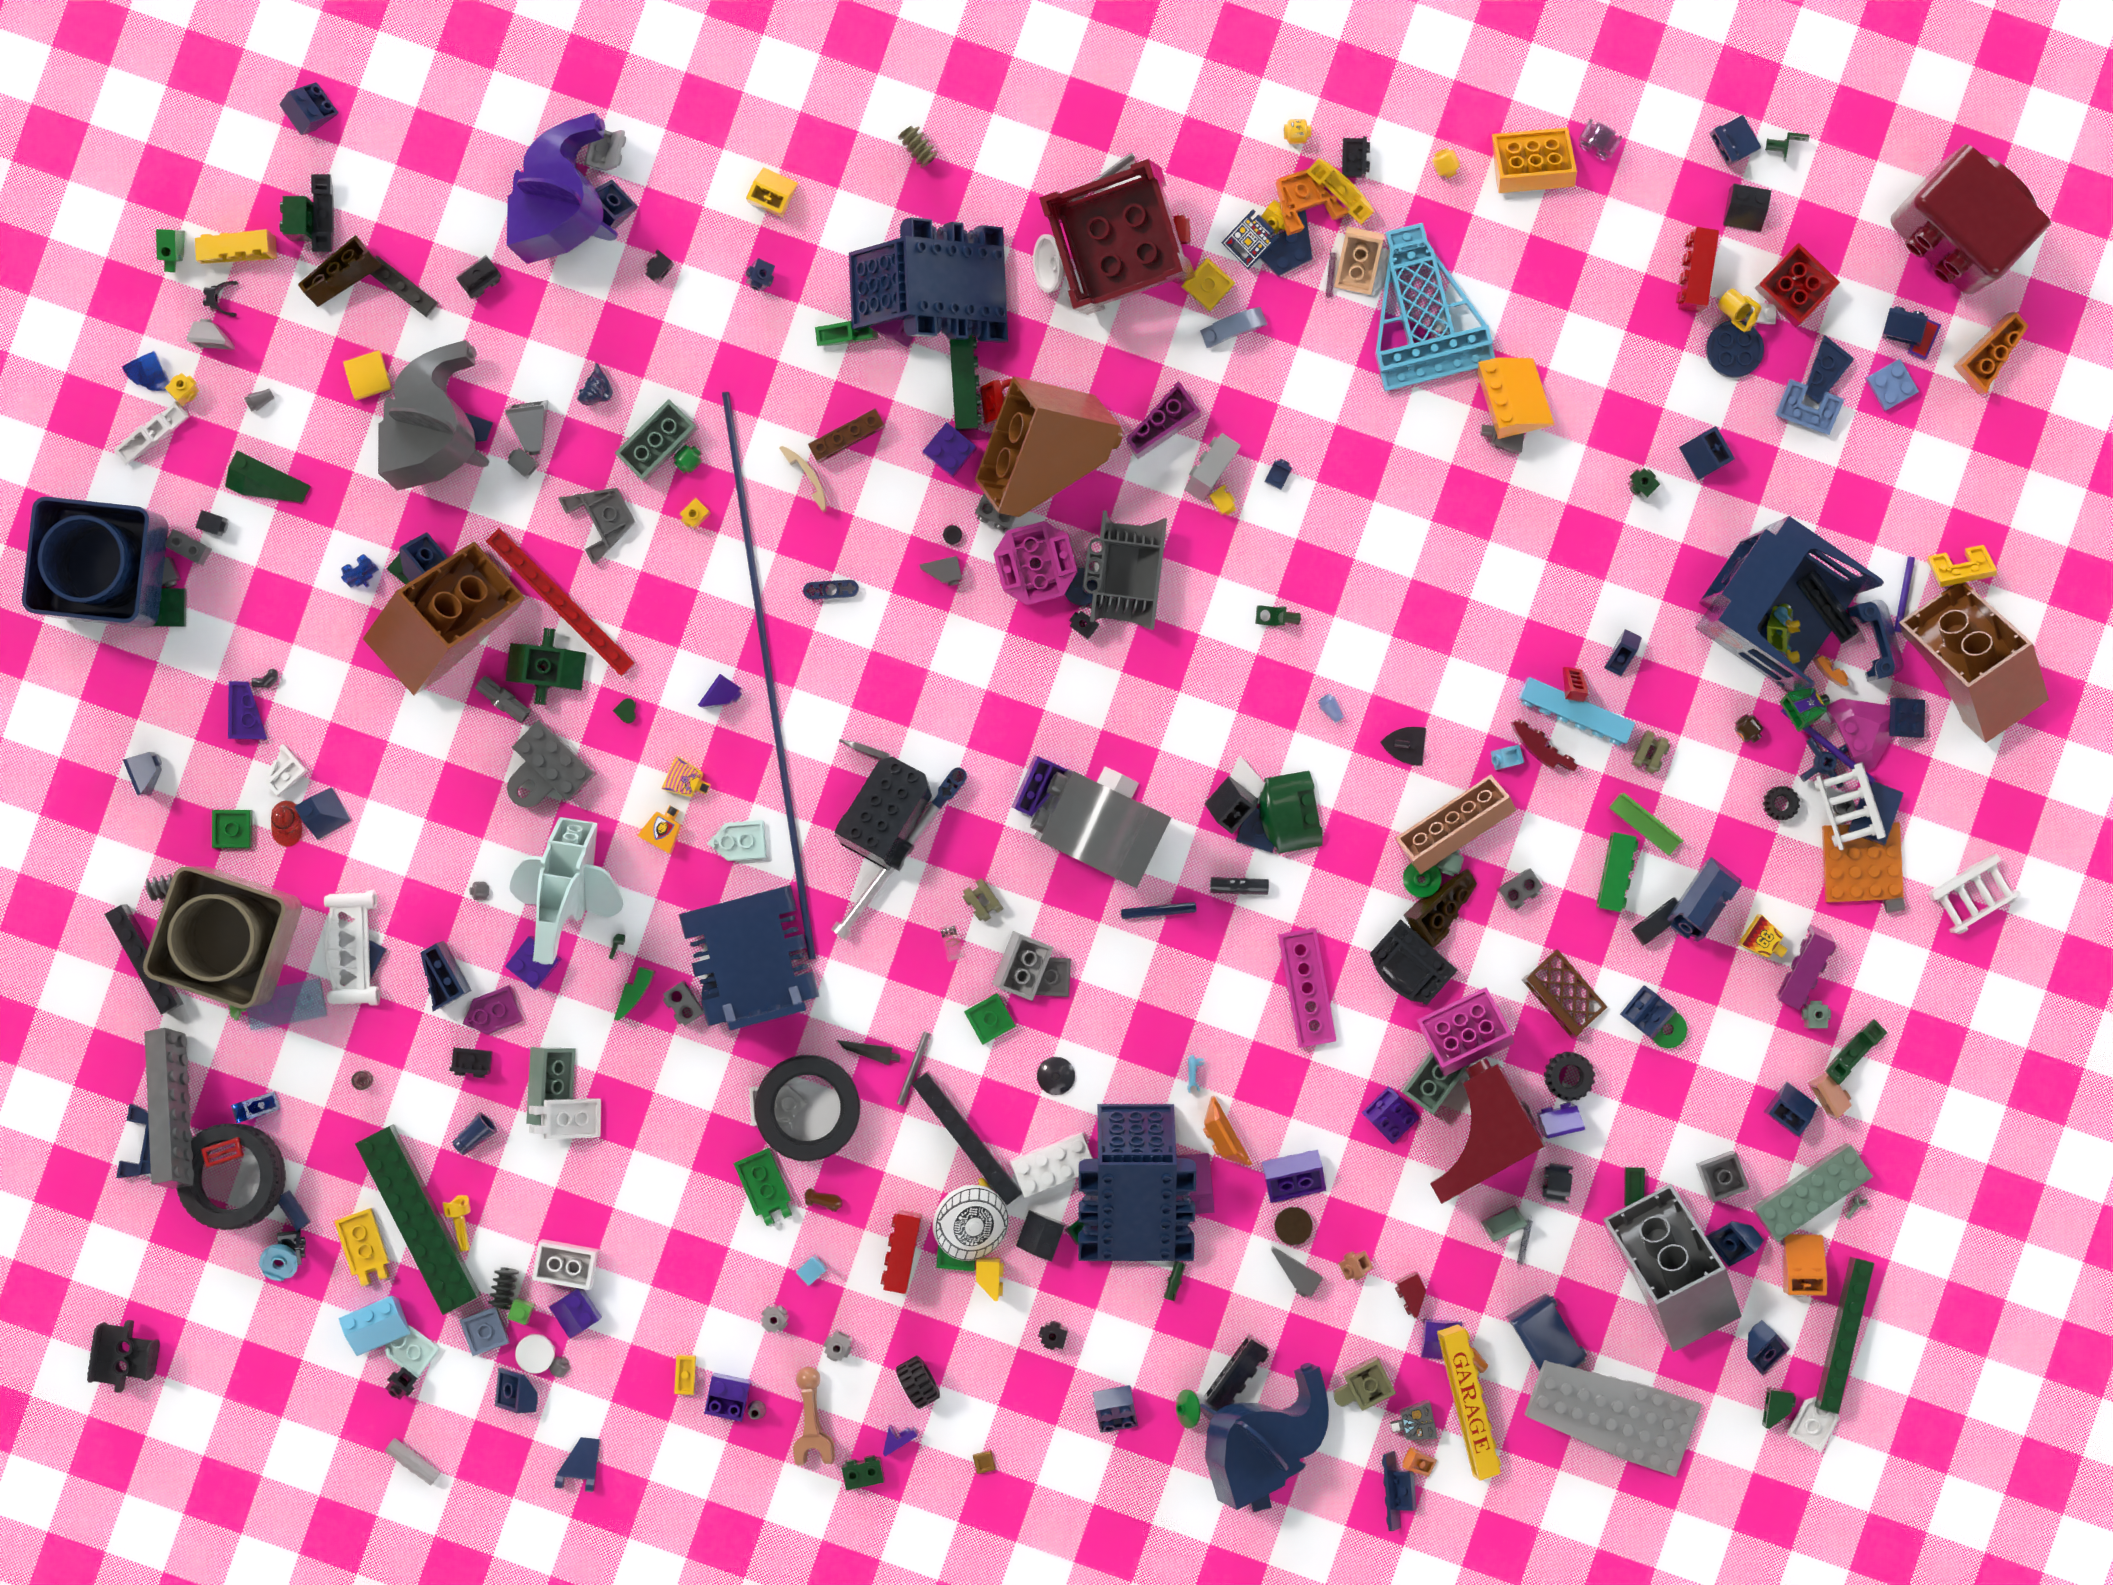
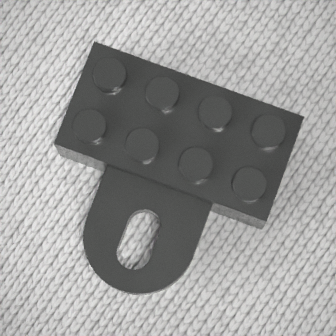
M537 720L511 747L525 762L510 777L507 784V792L510 799L521 807L538 805L553 789L566 801H571L597 773L543 721ZM527 780H532L535 784L534 789L526 797L521 798L518 795V789Z

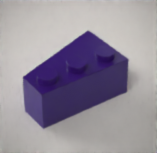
M1034 755L1011 808L1032 817L1051 795L1047 793V790L1054 775L1057 772L1064 775L1068 769Z

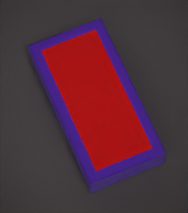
M1928 319L1920 347L1910 345L1907 353L1925 361L1941 324Z

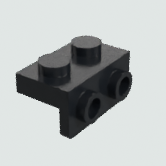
M1363 136V138L1342 139V174L1346 178H1365L1366 172H1369L1370 161H1366L1367 153H1370V142H1367V136Z
M485 255L455 278L472 299L484 294V289L488 286L493 287L499 283V278L502 276L488 256Z
M453 1047L452 1065L449 1067V1071L454 1072V1075L466 1076V1073H471L473 1077L485 1078V1075L491 1073L493 1051Z

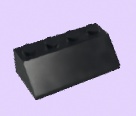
M1248 1334L1205 1393V1401L1218 1410L1224 1406L1234 1404L1236 1394H1241L1246 1387L1245 1382L1247 1379H1252L1258 1370L1256 1368L1257 1365L1267 1359L1269 1355L1268 1347L1251 1334Z

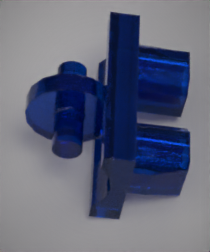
M362 554L356 559L359 564L357 567L353 568L350 564H346L341 568L343 574L341 578L350 588L355 585L359 587L362 584L366 588L369 587L370 583L368 580L373 578L372 574L379 570L378 566L370 558Z

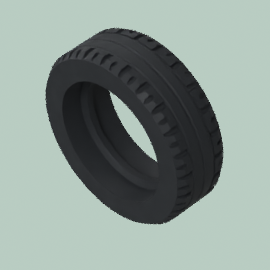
M798 1055L778 1063L762 1080L755 1099V1118L762 1137L776 1152L796 1161L810 1162L822 1160L841 1150L853 1136L860 1117L859 1095L849 1074L834 1061L817 1055ZM802 1075H814L826 1080L836 1090L840 1100V1115L834 1128L825 1136L811 1141L798 1140L785 1133L779 1126L774 1111L775 1100L782 1086L789 1080Z
M221 1124L208 1127V1129L202 1130L192 1138L193 1185L176 1188L182 1206L186 1208L187 1213L192 1218L213 1229L231 1230L257 1224L274 1210V1207L278 1205L281 1199L280 1195L284 1192L286 1170L281 1151L268 1135H265L258 1128L245 1124ZM240 1137V1145L248 1148L258 1162L260 1170L259 1187L255 1196L247 1205L233 1210L222 1209L215 1206L208 1199L203 1189L202 1169L204 1158L201 1149Z

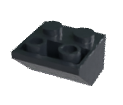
M1228 776L1204 804L1216 822L1233 834L1257 807L1258 798Z

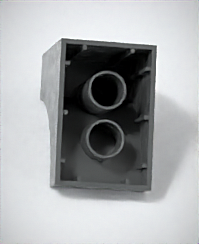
M1068 769L1064 775L1057 772L1047 790V793L1053 795L1047 810L1039 807L1031 821L1030 828L1036 830L1033 838L1137 889L1172 817L1122 795L1073 770Z
M1672 1184L1603 1219L1606 1229L1630 1269L1657 1327L1673 1352L1742 1317L1726 1267Z

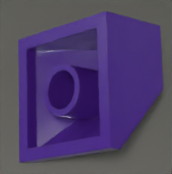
M719 674L698 703V706L708 709L731 705L733 701L736 703L742 696L740 692L742 688L722 674Z
M1424 1319L1421 1357L1443 1359L1437 1331L1455 1325L1462 1327V1321Z

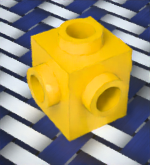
M1274 199L1261 217L1277 234L1281 229L1285 230L1280 203Z
M182 372L174 376L165 387L167 392L182 407L188 401L190 402L195 399L199 392L195 386L197 382L190 375L186 377Z

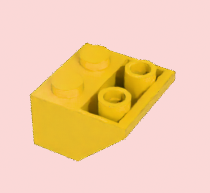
M763 167L754 179L746 200L754 206L783 218L798 183Z
M994 1257L977 1259L976 1282L994 1301H998L999 1296H1003V1282H1000V1277H1003L1004 1263H1000V1258Z

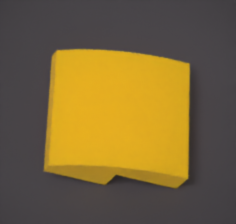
M380 350L343 362L355 401L392 389Z

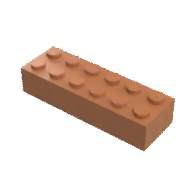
M1489 775L1395 839L1404 855L1419 874H1422L1517 810L1510 796L1494 777Z

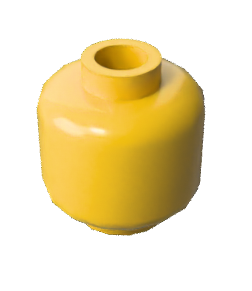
M1445 148L1434 154L1435 157L1432 159V163L1439 176L1449 178L1457 174L1456 170L1460 167V162L1454 150Z

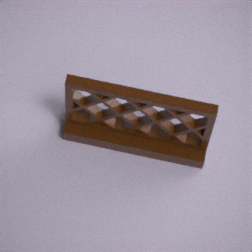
M1558 949L1521 979L1571 1038L1577 1037L1582 1033V1030L1607 1008L1605 1003ZM1555 956L1561 960V969L1551 968V960ZM1540 970H1547V981H1541L1535 974ZM1551 970L1561 971L1560 982L1550 981ZM1564 971L1571 972L1574 975L1573 983L1564 982ZM1550 984L1560 985L1559 996L1553 995L1550 992ZM1564 985L1573 986V997L1563 996ZM1577 986H1583L1586 989V998L1576 997ZM1563 999H1572V1010H1566L1563 1007ZM1576 1000H1586L1585 1011H1576ZM1589 1001H1596L1600 1008L1596 1012H1589ZM1575 1013L1585 1014V1022L1581 1026L1575 1021Z

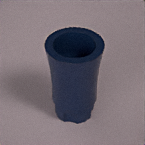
M479 1112L471 1123L458 1134V1137L452 1141L453 1146L462 1155H466L485 1139L497 1133V1129L485 1114Z

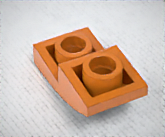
M1821 655L1813 659L1816 667L1831 682L1840 687L1849 685L1847 682L1848 676L1845 671L1840 670V668L1832 670V664L1827 657Z

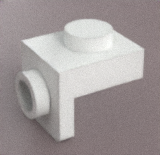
M1758 302L1761 305V311L1756 323L1776 324V307L1773 304ZM1753 306L1748 315L1745 317V322L1748 321L1751 314L1755 310Z

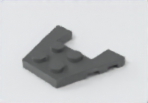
M618 488L558 498L566 514L585 506L602 540L585 549L593 565L636 523Z

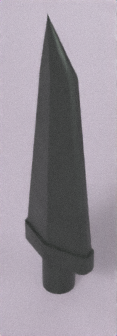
M836 1040L844 1049L885 1065H889L890 1060L900 1061L901 1055L892 1053L893 1047Z

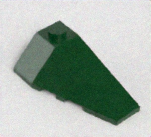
M238 450L228 467L225 483L226 488L243 496L298 503L304 502L311 487Z

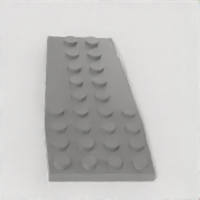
M1544 1360L1525 1415L1624 1460L1676 1477L1702 1404L1649 1385Z

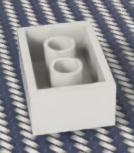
M542 1239L538 1243L532 1280L590 1290L593 1285L599 1249Z

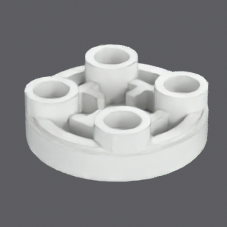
M528 1335L517 1345L515 1352L516 1361L528 1373H541L552 1364L555 1357V1347L543 1335Z

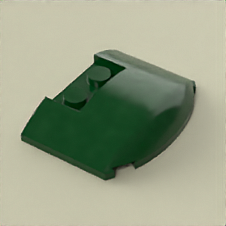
M1310 771L1264 778L1263 782L1266 783L1262 792H1260L1259 798L1260 818L1268 841L1278 849L1275 851L1280 854L1323 846L1322 827H1320L1314 794L1315 786Z

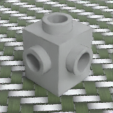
M776 1303L772 1307L768 1305L761 1313L763 1315L760 1320L762 1322L761 1326L769 1333L772 1331L775 1334L777 1330L781 1332L788 1325L786 1322L789 1318L788 1311ZM776 1317L777 1323L772 1322L770 1318Z
M836 1329L833 1336H828L823 1345L826 1347L824 1351L827 1354L826 1357L835 1362L837 1360L842 1361L843 1357L847 1358L852 1349L849 1345L853 1338Z

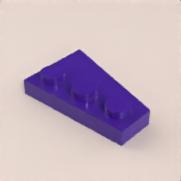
M229 681L228 739L268 740L250 683L247 681Z

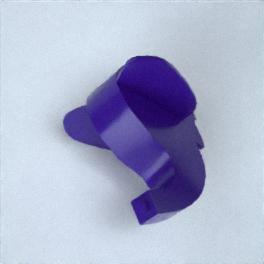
M595 112L565 121L541 134L526 151L523 163L524 172L516 170L514 173L513 191L508 196L507 246L526 264L568 253L591 236L607 241H613L618 236L614 229L602 221V202L594 186L576 168V157L580 149L589 143L604 139L605 122Z

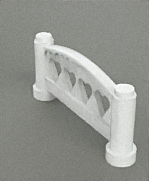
M366 890L365 893L329 894L324 897L325 907L330 908L324 944L326 967L332 986V991L327 993V1001L332 1004L369 1003V1005H379L380 989L378 986H370L368 909H376L377 893L375 890ZM340 912H344L355 920L346 927L341 928L339 927L340 919L338 915ZM341 931L356 938L345 947L339 945L341 940L339 933ZM342 950L356 957V959L344 967L340 965V960L342 959L340 952ZM343 969L357 977L345 986L340 982L342 979L340 972Z

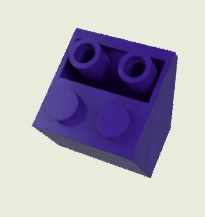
M714 1372L711 1377L704 1414L742 1422L752 1380Z

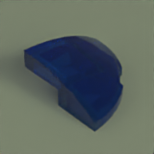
M155 351L122 366L123 371L133 383L146 387L148 390L165 391V387L170 383Z

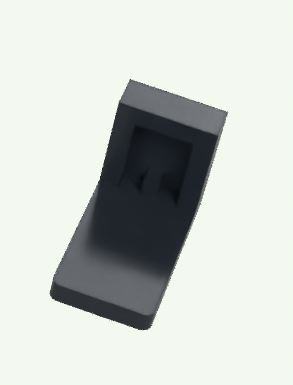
M301 1230L277 1233L278 1244L286 1245L296 1251L297 1263L302 1265V1258L306 1257V1239L301 1236Z

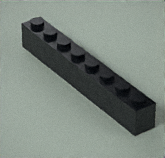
M927 1071L916 1079L912 1086L1006 1206L1022 1194L1021 1189L930 1073Z

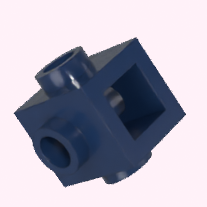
M757 258L752 263V266L749 265L746 270L745 276H747L745 283L757 291H763L768 286L770 287L774 280L772 274L775 265Z

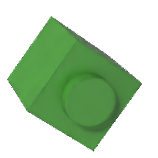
M517 1297L513 1301L507 1319L526 1325L530 1320L535 1304Z

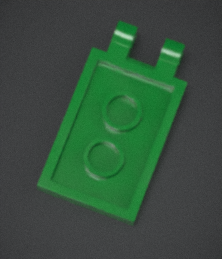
M770 1148L733 1163L755 1215H762L766 1226L775 1223L771 1213L779 1209L784 1219L792 1216V1212L787 1204L792 1199Z

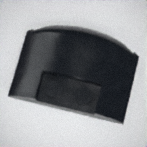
M1401 919L1369 953L1376 971L1390 988L1411 1001L1423 1002L1426 1005L1458 971Z

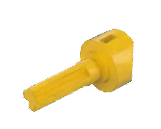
M458 1195L450 1203L443 1202L445 1216L453 1218L459 1251L463 1252L470 1250L464 1215L468 1214L471 1209L468 1196Z

